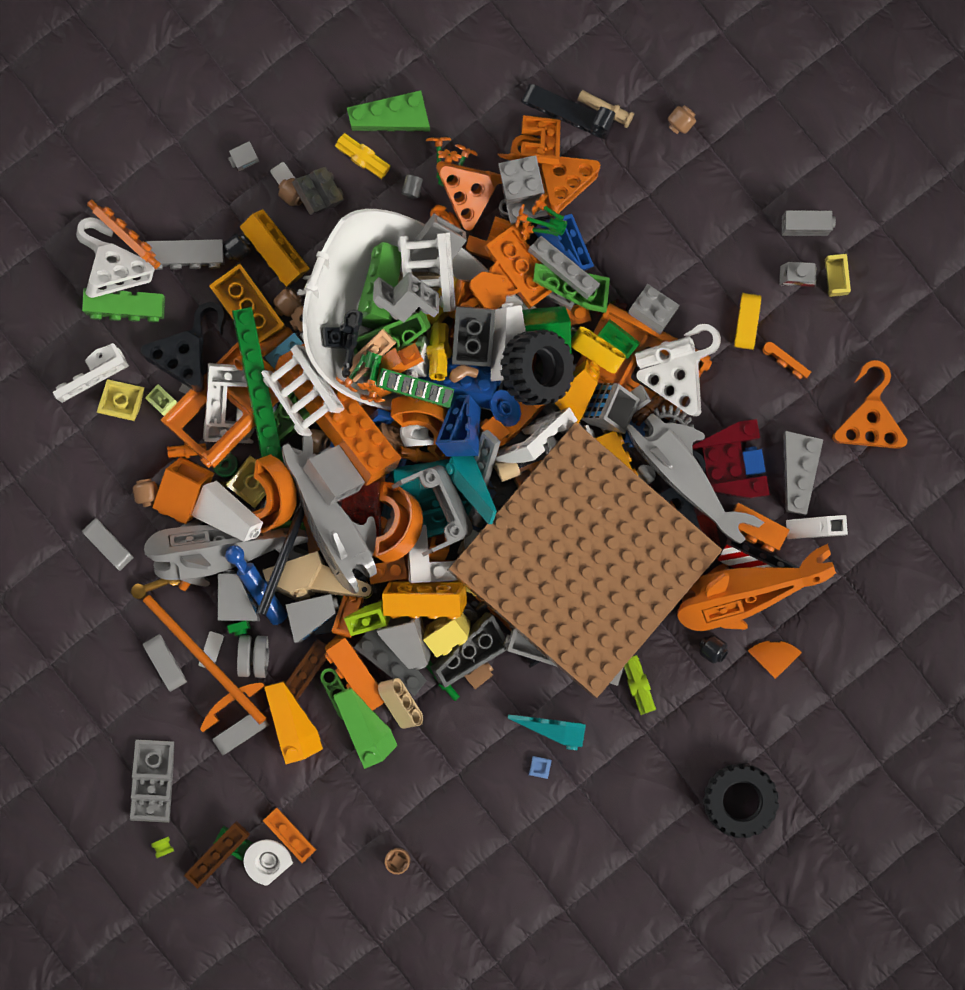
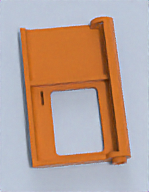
M609 303L606 313H603L593 333L598 335L611 319L638 340L640 344L628 359L625 358L616 373H611L599 366L600 375L598 383H618L631 392L640 385L631 379V375L637 366L635 353L645 350L646 347L658 346L664 341L671 342L678 339L664 331L658 334L628 314V312ZM661 350L662 354L669 355L667 350ZM581 355L576 367L586 360L587 357ZM709 355L700 359L698 363L699 378L704 370H709L712 361H710L711 356ZM644 387L651 399L656 392ZM688 396L682 399V405L684 407L689 399ZM665 399V402L658 409L662 412V406L669 410V406L672 405L673 411H676L677 406Z
M238 342L216 364L234 365V359L241 355ZM263 360L265 370L274 373L276 370ZM206 373L204 375V390L202 392H195L190 389L161 421L202 458L201 462L209 468L211 466L215 468L255 427L248 388L227 386V399L243 412V416L209 450H204L183 431V427L206 405ZM282 377L278 379L283 389L288 386ZM269 388L271 403L274 408L280 401L273 390Z

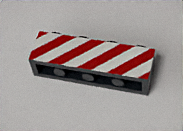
M730 538L727 539L718 558V561L732 568H799V566L746 540L739 544Z

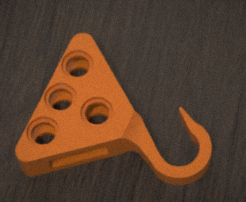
M520 135L513 140L510 152L521 155L518 147L522 142L540 144V139L532 135ZM560 157L558 165L538 163L544 194H548L545 199L547 207L559 214L597 179L601 166L599 161Z
M517 153L498 154L499 157L510 161L520 159L521 156ZM440 161L437 163L436 169L459 223L465 230L471 231L476 225L495 187L498 184H502L501 175L491 171H483ZM449 175H454V179L451 182L446 181ZM479 183V187L476 190H471L473 184ZM461 191V196L455 199L454 194ZM469 208L466 215H461L463 209Z
M870 361L861 368L860 374L854 383L872 367L879 368L884 374V379L865 398L864 403L832 435V439L835 443L901 449L907 445V438L880 399L881 393L890 382V369L881 361ZM868 413H873L876 416L875 423L867 420ZM848 430L854 431L856 435L854 440H849L846 437ZM867 432L874 434L873 442L866 440L865 434ZM885 434L893 436L894 441L892 444L885 441Z

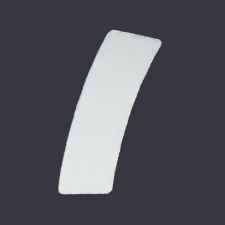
M210 631L203 651L215 663L224 636ZM199 662L198 665L204 667L203 664Z

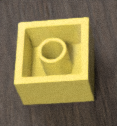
M464 613L456 619L439 617L426 625L423 641L436 658L440 655L445 656L457 644L460 646L468 640L471 622Z

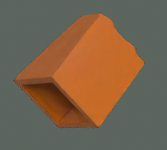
M180 457L165 469L152 508L158 510L160 514L174 518L179 523L187 524L194 518L192 513L203 485L211 482L214 472Z

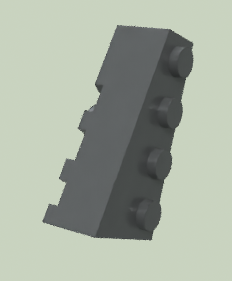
M486 611L470 627L468 640L460 646L458 644L454 646L447 655H442L430 667L439 684L446 688L506 651V646H504L505 636L494 616Z
M378 629L366 632L354 648L391 678H399L407 690L416 696L427 682L422 673L415 668L408 669L377 633Z

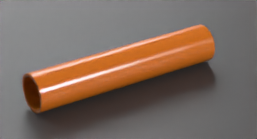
M286 327L259 343L262 357L269 354L293 334L292 330ZM241 355L234 359V365L240 371L244 369Z

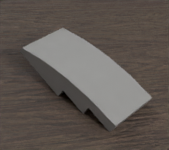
M135 741L131 821L169 822L174 742Z

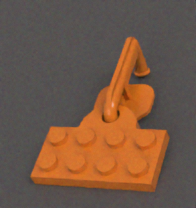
M514 225L483 247L494 261V264L490 267L489 272H481L470 281L469 287L474 297L467 302L461 303L460 307H475L480 303L483 308L497 309L501 304L505 303L506 296L518 294L527 308L530 309L552 292L533 282L535 263H542L528 252L530 246L523 240L522 235ZM456 310L451 314L453 319H455Z

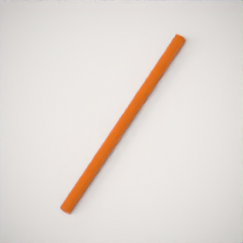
M146 596L143 602L256 722L259 725L262 724L266 717L152 596Z

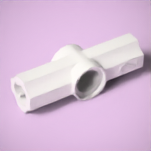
M690 336L671 342L664 341L658 346L636 352V362L640 369L659 363L667 364L672 359L694 353L695 347ZM661 350H667L669 355L662 354Z

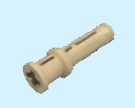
M584 90L581 91L577 101L597 111L600 106L616 113L614 120L623 124L625 128H628L634 116L633 112L629 113L621 109L619 105L613 106Z

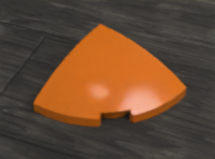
M765 641L748 650L751 656L774 679L802 653L795 646L782 641Z

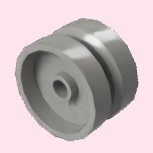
M240 635L237 657L238 677H249L253 665L254 676L266 678L269 664L268 636H257L253 647L251 635Z

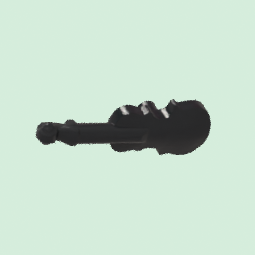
M358 310L348 311L345 314L344 323L340 325V331L345 332L341 343L342 348L346 349L345 362L343 363L344 368L342 370L344 378L350 376L349 370L353 365L354 349L357 346L358 331L363 319L362 312Z

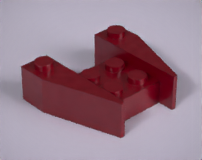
M757 419L737 422L692 445V450L702 449V455L706 463L705 474L716 494L744 499L770 495L767 476L746 478L741 442L754 441L760 438Z

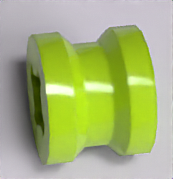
M169 836L151 844L152 848L156 851V858L174 851V848L169 844Z

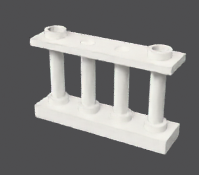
M450 233L437 234L435 240L410 242L409 235L400 236L398 250L401 252L403 277L408 272L412 274V269L438 267L441 277L421 281L429 287L439 286V288H442L439 306L443 308V312L456 310ZM436 248L439 250V257L432 260L411 261L410 249Z
M295 345L290 349L294 354L291 360L274 373L263 370L261 373L264 376V383L273 390L294 422V428L297 433L302 436H311L312 432L308 428L311 424L328 411L340 413L345 408L329 383L316 371L305 347ZM297 364L301 365L304 370L303 374L283 389L278 379ZM311 380L314 385L313 390L293 405L288 395L305 381ZM318 395L321 396L324 400V405L303 420L298 411Z

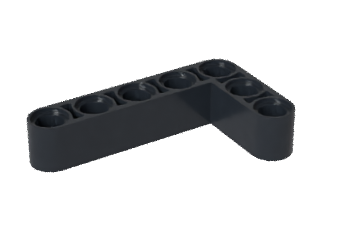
M534 84L528 85L521 100L523 104L602 139L607 138L616 115L614 111L601 106L598 112H595Z

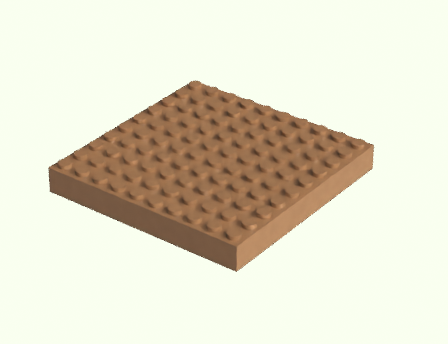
M575 422L498 510L493 524L489 525L487 523L447 571L593 698H598L721 553L722 549Z

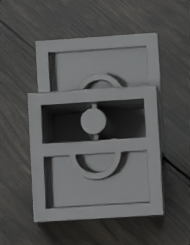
M536 155L498 163L510 225L516 223L522 204H525L523 213L534 219L548 217V213L545 210L537 211L535 215H532V207L536 205V200H539L540 196L544 194Z
M410 272L395 287H392L380 277L374 282L373 301L375 305L387 310L396 320L399 319L404 323L418 307L423 313L430 314L432 317L439 313V293Z
M647 284L631 306L628 314L658 334H661L676 313L679 304Z

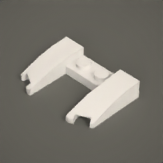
M208 363L206 414L203 432L205 442H217L236 423V421H225L227 386L247 387L244 369L240 371L235 365ZM254 427L239 443L252 444L254 441L250 439V437L256 429V427Z
M570 407L537 418L536 424L523 428L524 434L532 435L524 442L500 449L498 451L499 455L496 456V461L524 463L535 460L545 451L543 445L547 442L548 437L555 435L557 432L568 430L577 421Z
M423 525L418 541L407 553L409 583L458 580L447 571L454 561L429 562V554L423 557L422 553L428 550L426 525ZM472 530L471 535L464 538L465 549L479 532Z

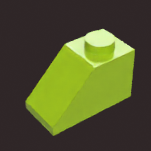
M383 601L366 605L344 618L351 636L385 627L391 619L389 616H383Z

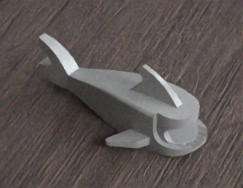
M653 413L646 418L652 431V436L643 437L630 424L626 426L631 442L649 465L678 494L710 518L728 538L741 544L746 539L739 531V524L744 523L759 528L765 523L747 513L724 511L707 476L693 456V442L703 440L705 438L704 433L686 425L664 423Z
M303 436L302 454L297 455L289 444L282 447L284 464L295 482L310 529L326 562L338 582L346 590L356 594L359 592V587L352 569L359 570L369 578L377 574L372 558L376 544L375 519L370 516L364 525H358L351 521L337 502L328 506L303 470L307 463L306 459L313 454L312 436Z
M195 519L180 527L156 532L146 541L144 552L148 558L154 561V572L158 577L165 580H182L190 584L206 587L210 585L209 579L206 576L236 567L235 564L229 563L225 557L226 550L230 546H240L244 551L246 562L274 549L280 553L289 528L269 530L260 533L255 539L243 542L211 525H202L203 521ZM299 529L288 557L289 559L293 560L309 554L308 551L296 547V545L308 542L305 530Z

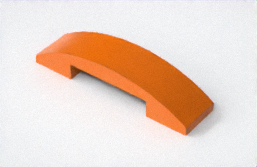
M254 683L239 689L242 693L245 692L248 697H252L266 685L265 683ZM230 693L218 701L209 711L200 728L202 732H205L220 721L216 713L235 700Z

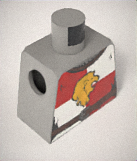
M787 262L781 265L779 285L816 287V264Z

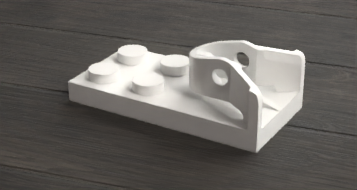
M113 343L96 349L85 360L90 372L85 375L80 373L73 377L74 381L58 385L56 387L57 390L53 392L56 399L63 403L127 368L129 365L121 350Z

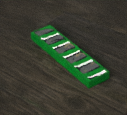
M380 368L376 387H380L383 390L445 408H450L454 393L453 388L385 368Z

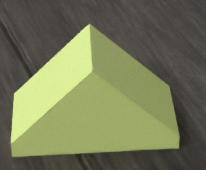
M159 384L145 397L163 416L178 403Z

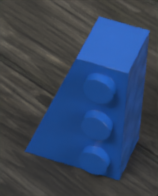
M572 214L564 216L563 220L567 221V226L562 236L534 232L538 238L540 236L545 238L582 270L586 271L594 267ZM538 225L535 227L541 229H548V227L542 225Z
M470 395L453 396L451 406L440 429L435 444L446 457L479 456L481 408Z

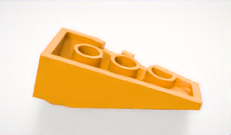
M282 681L265 686L285 764L306 759L321 751L323 747L318 730L297 703L285 683Z

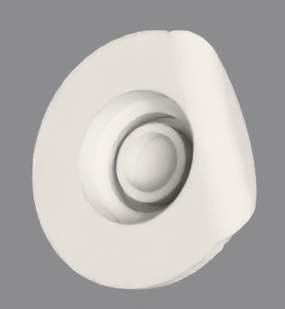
M268 839L253 843L247 849L244 856V867L247 874L255 882L265 886L269 885L293 864L288 850L279 842Z

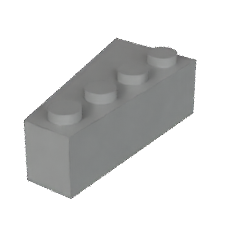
M785 431L783 433L785 512L805 516L809 507L823 439Z

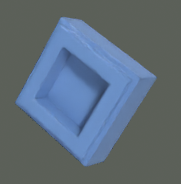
M533 756L529 775L548 779L552 760Z

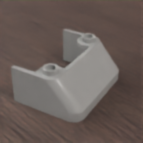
M441 465L427 468L391 485L394 489L419 478L424 487L433 488L448 521L444 528L447 542L423 552V557L470 536L473 530L471 521L452 479L447 474L446 468Z

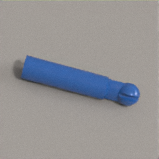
M236 545L230 546L226 550V560L236 565L238 577L257 604L260 605L267 583L253 563L245 561L243 549ZM274 594L266 617L272 625H278L287 618L288 613Z

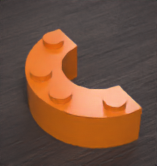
M404 395L392 399L391 417L402 427L420 425L429 429L430 432L428 434L431 438H434V445H428L427 450L438 460L446 456L435 442L449 408Z
M518 402L521 416L516 425L511 427L504 426L493 416L490 420L486 418L480 424V432L489 430L501 441L499 446L501 447L518 435L547 404L525 405L522 402Z
M271 454L259 458L255 462L254 478L264 487L267 501L265 508L252 512L263 521L260 533L267 532L288 522L294 513L297 501V488L289 470L281 460Z
M381 482L379 500L394 509L395 518L390 530L384 535L376 537L375 557L385 563L396 561L405 556L418 541L423 527V513L417 499L401 487L393 489L391 485L394 483Z

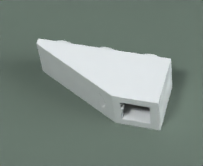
M846 515L786 520V528L790 530L787 539L845 536L848 534Z

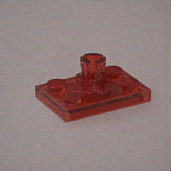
M376 480L367 486L363 484L358 492L341 500L342 509L352 522L364 525L368 517L371 516L375 519L376 537L381 536L380 480Z

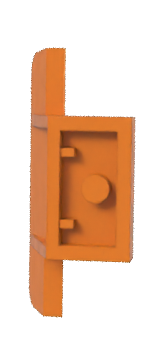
M495 216L487 241L469 235L466 245L467 252L493 261L483 247L511 226H515V224L510 225V221ZM519 225L517 230L521 234L524 228L522 225Z

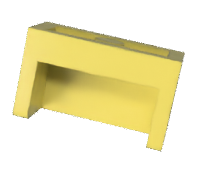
M847 254L827 256L825 258L829 297L848 295L851 289Z

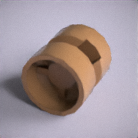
M403 848L391 849L385 857L386 869L392 874H402L410 865L409 853Z

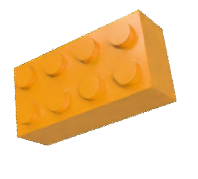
M238 264L209 285L232 319L233 310L252 307L259 343L286 328L241 264Z
M389 581L382 593L383 616H389L390 618L408 616L412 619L428 616L429 619L439 617L456 619L461 617L467 604L466 586L461 582L446 581L422 583Z

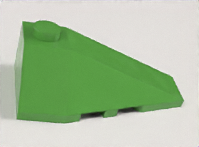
M535 263L533 282L588 310L603 313L607 311L610 278L589 274L600 285L586 299L548 267Z
M352 688L334 694V699L364 769L382 762L398 746L390 727L366 705V702Z

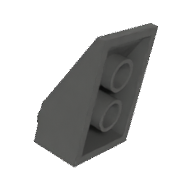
M456 306L452 364L491 367L495 309Z

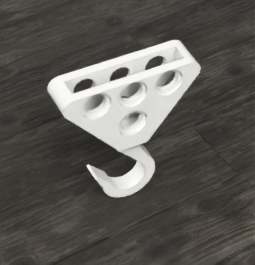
M85 218L79 222L76 232L78 240L94 250L96 255L86 289L88 297L94 298L151 282L155 268L149 262L123 248L98 240L84 232L87 228H93L112 237L113 231L103 221L97 218ZM141 277L140 280H133V278ZM122 281L124 282V284H122V285H116V284H115V283L122 282ZM107 286V288L104 290L98 289L100 287Z
M708 324L697 325L693 330L685 333L684 336L687 337L699 334L702 331H709L713 336V343L710 347L673 359L667 364L660 363L637 372V379L691 416H699L701 414L698 363L700 359L716 352L721 342L718 330ZM680 370L685 372V377L682 380L677 378V373ZM657 375L659 382L653 386L651 378ZM669 386L674 387V393L671 396H668L666 393ZM688 396L690 399V403L688 406L684 407L682 405V399Z

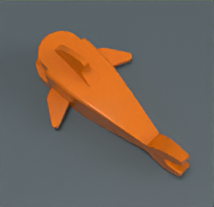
M826 544L814 550L802 562L799 568L752 567L729 569L728 565L722 563L708 574L700 576L682 597L683 603L677 612L678 619L685 627L695 631H706L718 627L745 630L748 628V624L743 619L772 606L803 587L823 583L836 574L833 562L823 563L831 555L829 546Z

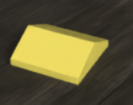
M107 379L97 413L135 421L140 410L144 387Z
M249 455L227 482L226 486L255 508L266 494L261 483L254 478L256 460Z

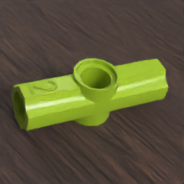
M637 655L633 656L626 663L624 669L631 694L635 698L640 715L656 710L650 693L651 688L646 674L643 673Z

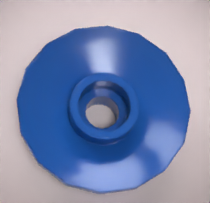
M507 390L494 392L490 400V408L494 418L507 427L516 425L521 416L518 401Z

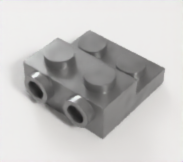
M326 167L314 170L309 175L292 181L294 188L310 215L336 207L344 200L342 190L337 188L333 181V174Z

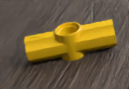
M345 133L338 139L335 145L342 153L349 156L356 165L362 169L366 168L381 180L391 167L387 162L376 156L375 152L369 147L359 144Z
M436 322L431 326L430 345L427 346L426 353L430 360L429 377L432 380L443 381L447 377V360L451 357L452 353L448 343L449 326L446 323Z

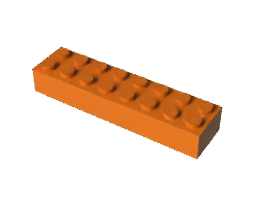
M292 351L278 358L275 366L276 371L293 358L292 355L294 354ZM297 364L285 373L282 379L289 385L302 375L304 370L301 365ZM307 380L295 389L293 393L300 400L313 390L314 385L311 380ZM331 386L345 409L340 413L328 411L316 423L334 446L340 445L365 481L364 485L367 486L395 470L401 457L356 400L342 394ZM318 395L304 407L312 415L324 405V400Z

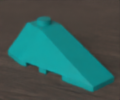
M451 456L449 463L446 465L447 474L451 476L453 483L489 525L493 524L497 511L475 457Z
M508 714V719L562 745H567L566 749L578 750V747L583 746L586 724Z

